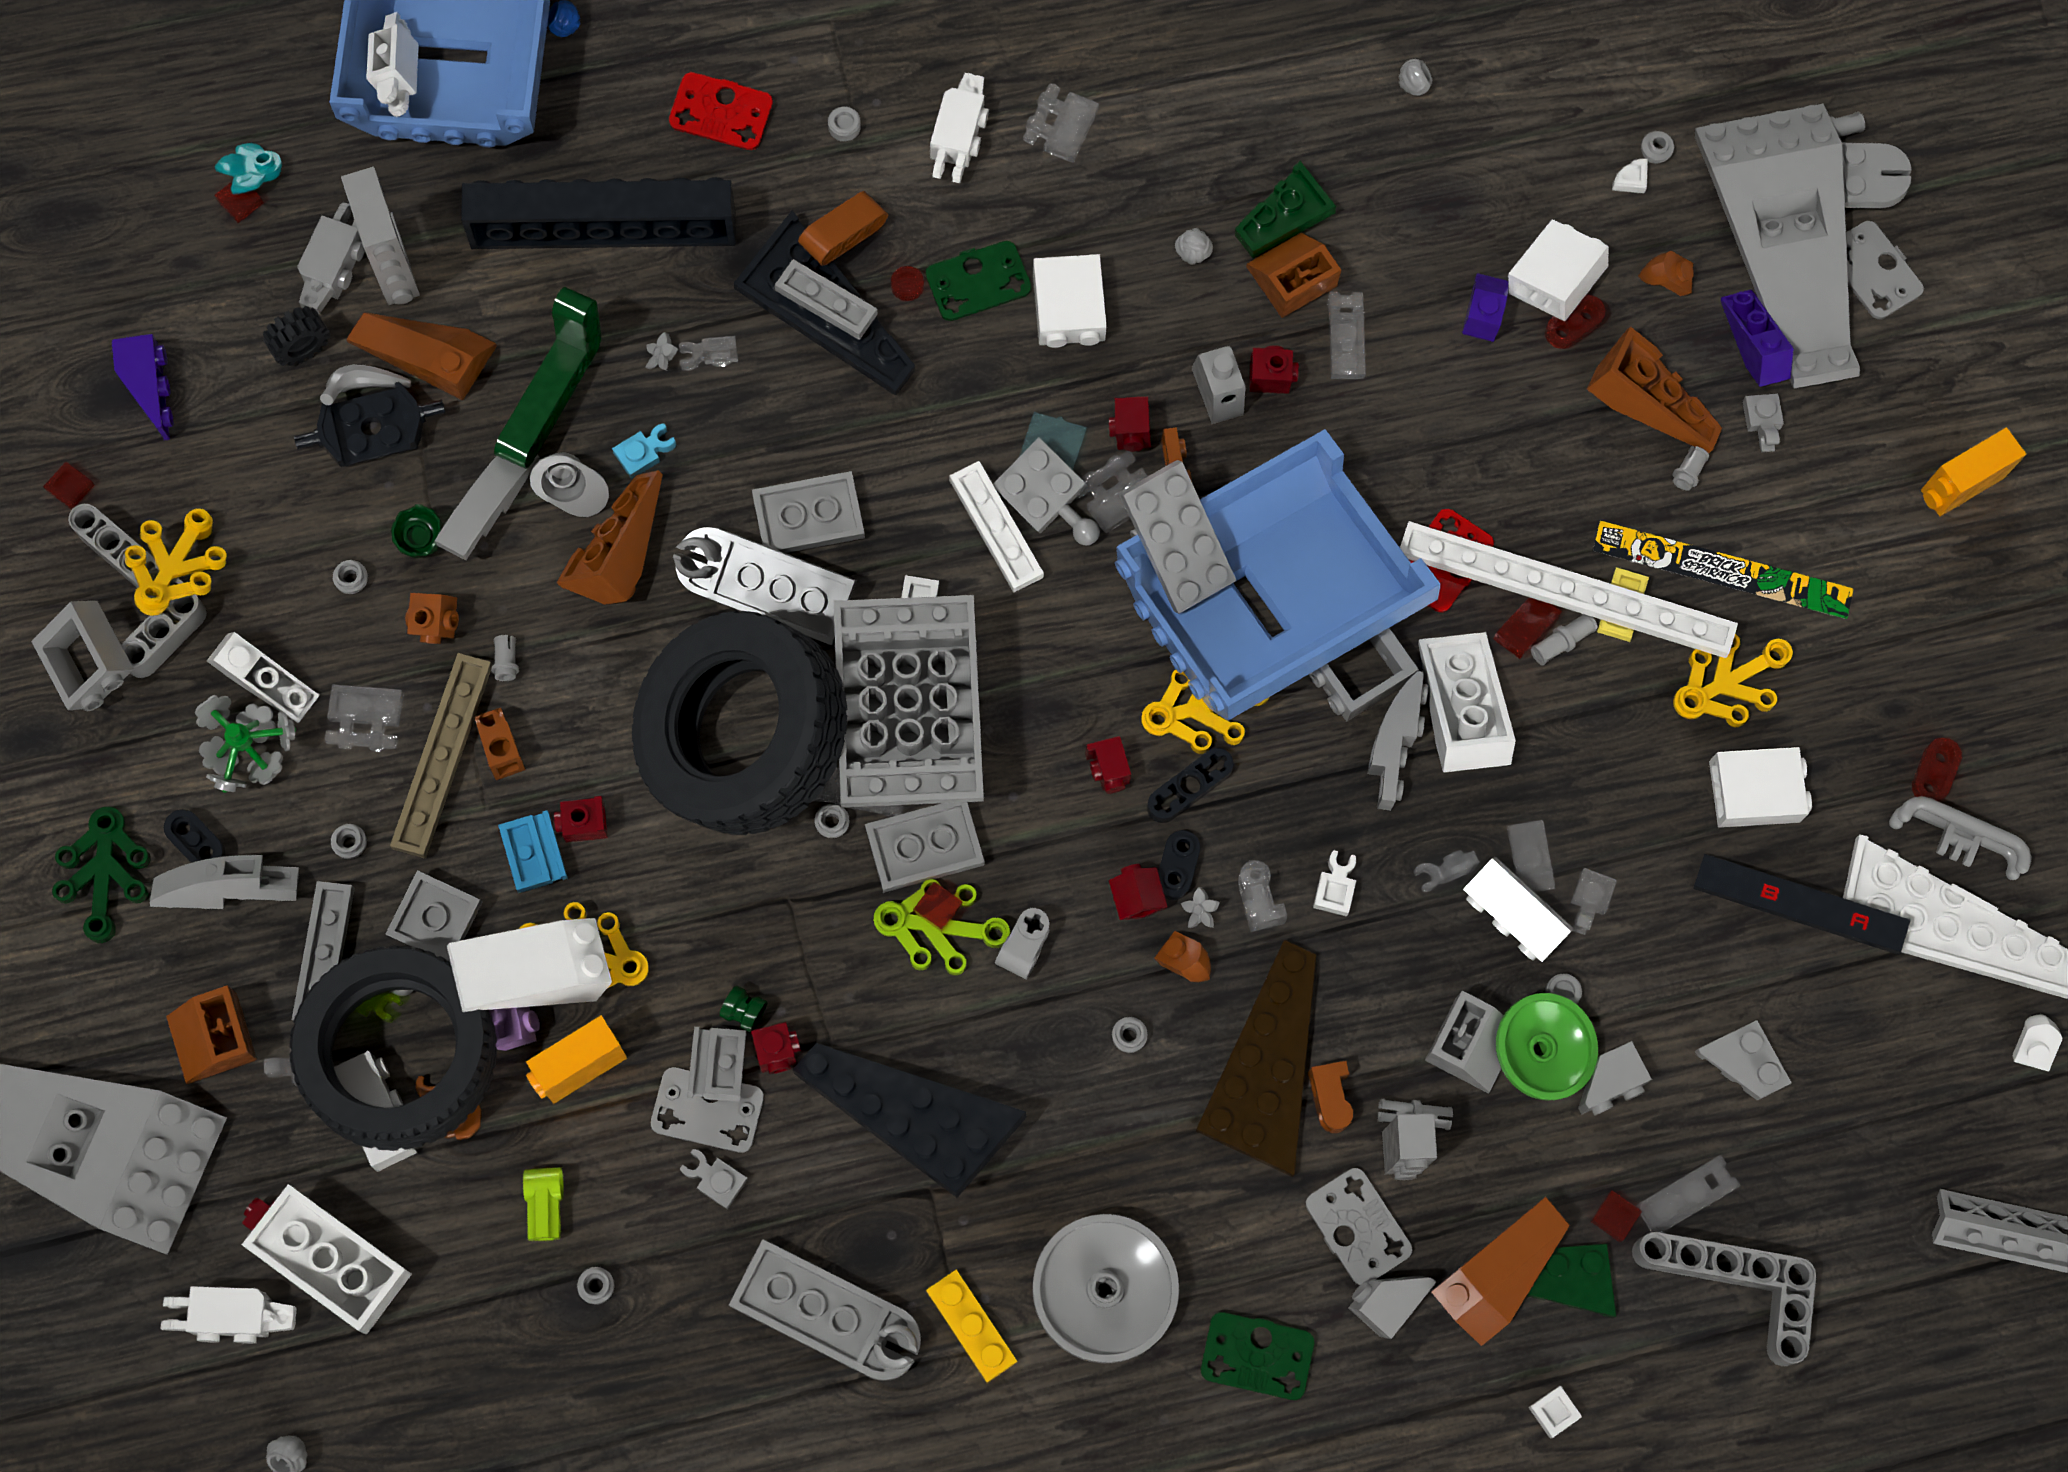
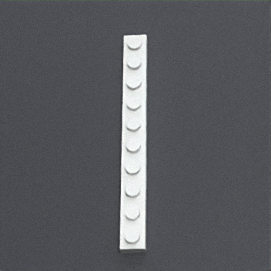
M1410 521L1400 549L1409 560L1416 561L1422 558L1426 565L1723 658H1727L1738 626L1736 622Z

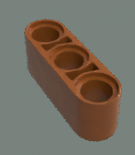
M861 191L808 226L800 235L798 242L822 266H825L879 230L886 222L888 213L865 191Z

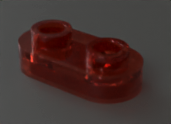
M1585 295L1566 321L1555 316L1551 317L1545 329V337L1548 343L1555 348L1566 349L1595 330L1605 316L1603 302L1595 296ZM1586 312L1590 314L1591 319H1585L1581 313ZM1561 330L1565 332L1566 337L1558 336L1556 331Z
M1937 738L1926 747L1912 781V791L1915 797L1924 796L1941 801L1949 793L1962 759L1961 749L1955 741L1949 738ZM1936 753L1942 754L1945 762L1938 761ZM1924 783L1931 784L1933 792H1928L1924 787Z

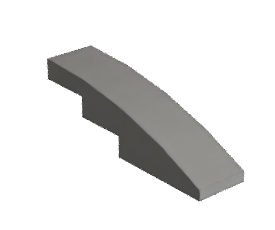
M537 455L531 466L525 469L496 456L469 489L435 539L437 546L467 560L481 536L486 537L501 512L506 514L540 457Z

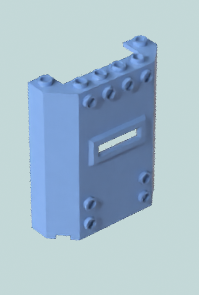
M344 0L329 102L336 119L385 140L405 138L421 143L433 140L445 141L451 145L474 143L483 147L506 146L534 133L550 0ZM395 12L407 23L412 37L418 43V49L419 47L487 51L486 63L418 58L417 93L409 96L408 110L400 117H394L388 111V104L385 105L379 101L377 90L366 79L369 34L382 30L385 16Z
M1326 429L1200 499L1236 580L1246 576L1284 631L1276 636L1271 637L1236 588L1234 582L1180 614L1174 612L1139 535L1117 546L1115 566L1121 577L1127 582L1135 600L1133 605L1138 616L1143 621L1146 619L1153 627L1151 631L1156 642L1161 647L1165 645L1172 654L1170 655V660L1178 673L1184 672L1190 680L1188 685L1197 700L1202 698L1209 709L1227 721L1438 600L1441 584L1422 558L1411 563L1342 471L1344 453Z

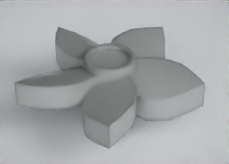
M663 332L656 344H647V351L653 356L648 361L646 368L652 369L659 365L660 368L667 370L668 360H672L678 350L677 347L671 345V338L668 333Z
M1198 887L1195 891L1193 901L1188 900L1181 903L1185 911L1192 913L1189 918L1188 928L1198 926L1201 921L1205 926L1214 927L1213 917L1210 912L1216 911L1220 902L1208 900V895L1202 887Z

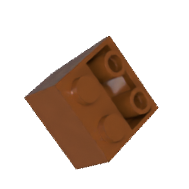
M1303 233L1296 235L1246 264L1247 269L1281 318L1336 288L1342 271L1323 243Z
M228 985L192 997L166 1016L187 1084L257 1060L238 995Z

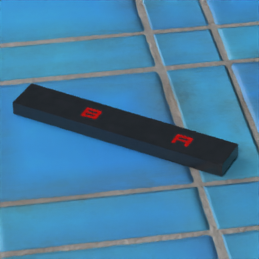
M1704 854L1693 887L1695 890L1900 955L1911 921L1904 917Z

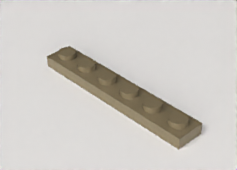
M457 653L390 844L393 850L426 859L491 672V662Z

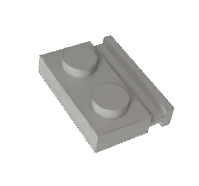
M694 1027L688 1098L701 1096L704 1099L740 1102L746 1030L720 1028L702 1030L700 1027Z

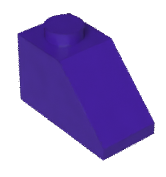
M1479 273L1476 274L1462 334L1494 342L1504 314L1509 281Z

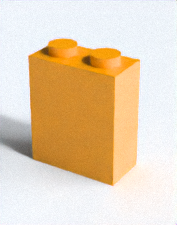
M2006 427L1943 464L1921 489L1924 500L1941 517L2003 480L2026 456V453Z
M601 1015L526 1061L531 1069V1072L527 1073L526 1077L541 1099L548 1096L551 1102L555 1104L627 1059V1056Z

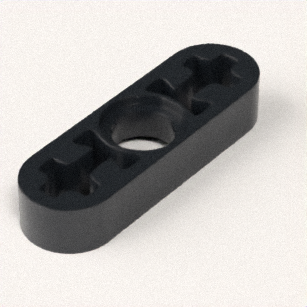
M1213 748L1155 790L1148 799L1147 812L1149 816L1156 822L1167 823L1230 776L1233 768V759L1230 753L1222 748ZM1213 758L1216 762L1223 760L1225 762L1222 768L1223 772H1220L1218 769L1213 770L1207 777L1211 782L1207 783L1202 773L1210 768L1211 759ZM1186 777H1193L1198 780L1200 789L1194 794H1187L1181 789L1180 782ZM1170 788H1174L1177 798L1170 803V812L1167 813L1165 810L1158 812L1155 810L1157 799H1160L1162 802L1167 801L1173 795Z

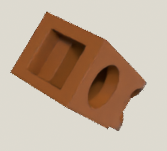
M500 707L475 716L487 761L495 780L526 770L502 708Z
M1341 1061L1311 1067L1308 1076L1321 1127L1330 1133H1340L1348 1127L1353 1118V1109L1345 1100L1341 1081L1346 1080L1349 1076L1347 1062Z

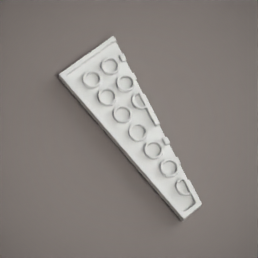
M1864 835L1856 837L1843 898L1910 919L1901 952L2068 999V949L2061 946L2059 941L2050 936L2045 937L2028 928V924L2019 919L2016 921L1997 911V907L1957 885H1950L1929 874V870L1920 865L1917 867L1898 857V853L1891 849L1885 850L1868 840L1869 837Z

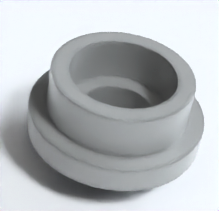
M1654 131L1644 137L1641 143V151L1644 158L1648 159L1649 162L1661 163L1671 157L1674 151V143L1666 133ZM1653 143L1660 144L1663 148H1656Z
M355 560L341 562L333 572L335 586L346 594H354L361 591L368 581L367 570L360 562ZM349 574L357 575L355 581L351 583L345 581Z
M826 804L815 815V827L824 837H840L849 827L848 812L844 807L841 808L839 804ZM829 817H836L839 822L836 826L830 827L826 824V820Z
M344 824L338 827L331 837L333 851L344 859L358 857L363 853L367 845L366 834L359 826L354 824ZM349 837H354L355 844L349 848L344 847V841Z
M1122 1018L1113 1027V1043L1123 1052H1137L1147 1041V1029L1143 1022L1137 1018ZM1126 1030L1134 1031L1136 1039L1126 1041L1123 1038V1032Z
M589 1268L578 1279V1293L584 1301L590 1304L604 1303L613 1294L614 1279L604 1268ZM599 1279L603 1283L601 1291L597 1293L591 1292V1282Z

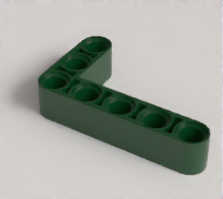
M563 287L559 291L552 308L556 340L499 435L494 449L495 456L525 469H528L536 458L596 355L601 342L597 301L567 287Z

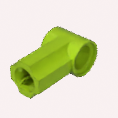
M562 1167L524 1169L523 1192L525 1202H527L528 1240L553 1241L560 1239V1200H563L564 1194Z

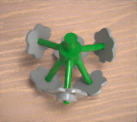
M212 695L196 708L195 714L198 717L196 724L199 727L206 726L212 730L221 725L226 730V741H223L219 736H214L210 742H204L199 747V753L204 757L202 761L204 767L208 769L213 768L219 774H207L206 776L210 781L215 782V788L222 790L224 793L228 791L236 792L237 787L246 788L247 784L245 781L232 778L234 767L239 762L237 757L238 751L245 750L253 759L247 767V771L250 773L248 779L252 783L267 784L281 772L282 765L280 763L283 760V755L280 752H273L271 754L264 752L259 755L251 744L253 740L257 743H263L267 741L269 736L279 735L282 748L285 751H289L290 741L295 740L296 728L292 719H287L286 713L278 712L279 721L277 723L278 728H276L275 722L271 720L273 712L268 706L258 708L255 704L247 705L246 711L240 712L237 715L236 724H230L226 720L230 715L228 708L231 705V700L227 696L218 698L216 695Z

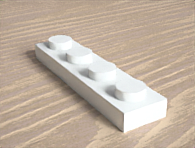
M980 461L950 475L949 481L1013 593L1042 579L1044 576L1042 569Z

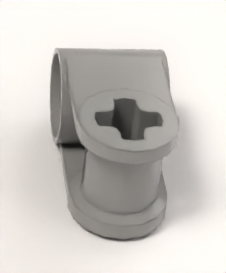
M1029 908L1023 911L1010 936L1005 940L995 961L996 965L1026 980L1028 979L1049 934V918L1045 912L1037 908ZM1035 919L1039 920V928L1042 930L1035 929L1033 934L1028 933L1026 922L1032 924Z

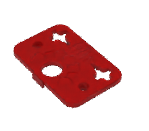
M689 72L682 78L669 116V122L673 129L746 150H754L760 144L773 101L766 92L741 86L733 81L720 80ZM725 88L731 89L735 93V99L727 105L719 103L716 99L718 92ZM689 95L694 96L692 99H688ZM685 109H689L690 116L700 121H687L685 125H681L680 119L676 115L677 113H683ZM754 113H759L758 117H754L753 115ZM750 126L752 127V133L756 134L755 139L749 138L747 143L742 142V136L732 130L745 131L746 127Z
M1451 509L1441 510L1429 526V528L1441 531L1443 525L1439 521L1441 519L1447 521L1451 517L1455 520L1454 526L1457 528V531L1449 530L1448 534L1490 547L1494 545V540L1488 533ZM1468 534H1472L1474 537L1470 539ZM1428 566L1441 585L1438 600L1427 606L1439 613L1446 612L1472 579L1466 577L1455 578L1450 572Z

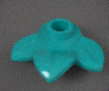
M245 143L236 146V154H228L222 157L215 165V170L233 176L231 192L239 194L255 190L263 182L276 179L281 173L282 160L276 152L264 151L260 145Z

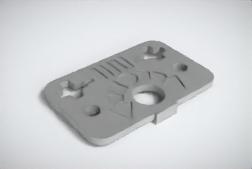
M1865 221L1846 232V247L1850 250L1847 253L1849 258L1847 260L1848 286L1873 318L1884 319L1922 295L1924 287L1905 262L1906 257L1898 246L1894 248L1876 223ZM1883 254L1892 256L1896 261L1895 268L1891 270L1883 269L1878 263L1879 256ZM1874 295L1880 299L1886 298L1888 300V303L1885 305L1887 310L1884 311L1881 307L1877 309L1873 307L1875 302Z
M674 1067L667 1069L662 1076L651 1118V1127L655 1133L738 1153L747 1152L751 1148L764 1100L763 1092L759 1087L741 1083L740 1102L718 1100L717 1102L709 1103L701 1096L688 1098L689 1070ZM670 1090L676 1091L674 1096L669 1095ZM744 1107L749 1108L748 1113L742 1111ZM667 1109L674 1110L673 1116L679 1118V1121H684L685 1124H671L669 1129H663V1123L658 1120L659 1114H666ZM737 1125L743 1126V1133L748 1134V1138L746 1141L741 1140L738 1146L732 1144V1138L728 1137L727 1134L720 1133L721 1131H735Z
M1358 1168L1348 1170L1307 1198L1306 1208L1324 1235L1325 1243L1331 1252L1337 1255L1357 1285L1379 1278L1411 1256V1243L1362 1170ZM1348 1177H1351L1354 1181L1362 1180L1363 1185L1360 1187L1364 1202L1353 1192L1349 1194L1345 1192L1344 1188L1348 1185L1346 1181ZM1332 1196L1333 1202H1328L1327 1197ZM1347 1226L1353 1231L1354 1240L1351 1245L1342 1247L1335 1242L1334 1231L1337 1227ZM1383 1233H1386L1388 1238H1391L1394 1242L1400 1240L1404 1246L1400 1248V1253L1402 1254L1400 1257L1396 1258L1394 1254L1389 1256L1385 1254L1384 1250L1388 1245ZM1370 1261H1374L1376 1263V1266L1374 1268L1370 1267Z

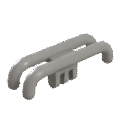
M1924 796L1912 797L1904 802L1901 807L1897 808L1890 818L1889 824L1893 829H1900L1903 823L1910 821L1912 817L1943 829L1944 831L1936 853L1943 856L1948 846L1951 845L1953 847L1949 859L1956 862L1963 850L1966 853L1962 865L1967 867L1971 866L1980 845L2002 855L2007 860L2006 877L2009 880L2018 879L2020 874L2027 873L2030 868L2032 856L2024 840L1932 798Z

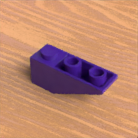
M1752 289L1721 297V304L1745 367L1759 387L1791 379L1794 348Z
M153 334L113 339L114 371L164 440H170L169 427L174 426L171 408L166 405V396H170L171 391L167 376H163V365H167V354L164 345H159Z

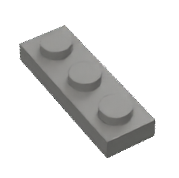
M794 259L775 284V291L859 340L878 314L876 307Z

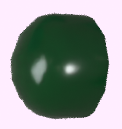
M415 504L409 509L400 511L396 516L391 528L392 542L401 554L416 559L429 556L439 548L435 543V539L442 530L443 523L433 509L421 504Z

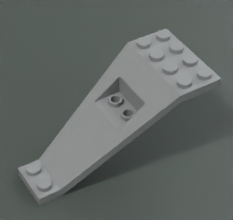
M1824 104L1809 105L1803 108L1777 111L1771 114L1746 117L1740 120L1719 124L1714 123L1695 128V140L1716 188L1757 297L1794 348L1790 379L1793 389L1859 377L1860 365L1850 344L1842 142Z
M0 1064V1172L95 1228L163 1254H168L227 1118L159 1090ZM76 1113L80 1117V1123L77 1127L73 1128L69 1125L68 1119L70 1115ZM61 1147L65 1151V1157L57 1162L53 1158V1152Z

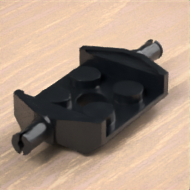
M400 381L395 382L396 388L331 405L322 403L317 429H314V432L294 435L295 444L298 450L317 444L320 448L324 447L340 467L416 449L421 441L423 423L426 422L425 417L446 413L444 403L440 399L423 405L421 403L418 404ZM371 422L379 423L381 429L377 434L369 436L363 433L367 424Z

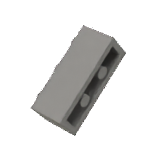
M1434 1114L1397 1115L1382 1131L1385 1175L1395 1174V1180L1416 1179V1175L1422 1174L1437 1158Z

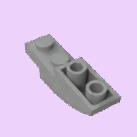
M1417 671L1404 684L1389 707L1376 735L1367 774L1381 776L1377 809L1391 811L1396 800L1401 801L1404 780H1398L1399 767L1404 768L1407 759V747L1402 746L1412 747L1416 738L1422 737L1425 717L1419 716L1420 704H1426L1428 684H1423L1424 672Z
M263 855L225 856L185 864L153 879L150 907L223 909L225 898L296 901L299 867L263 866Z

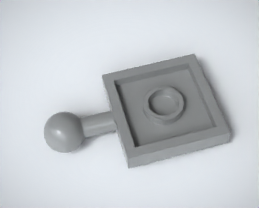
M1038 437L993 483V486L1040 534L1060 515L1073 528V537L1079 544L1088 546L1095 543L1100 534L1097 523L1091 519H1082L1069 506L1088 485Z
M417 870L386 935L411 946V949L420 948L435 953L436 957L441 956L450 962L447 945L465 939L483 901ZM396 990L391 992L398 996H406L412 993L413 990Z

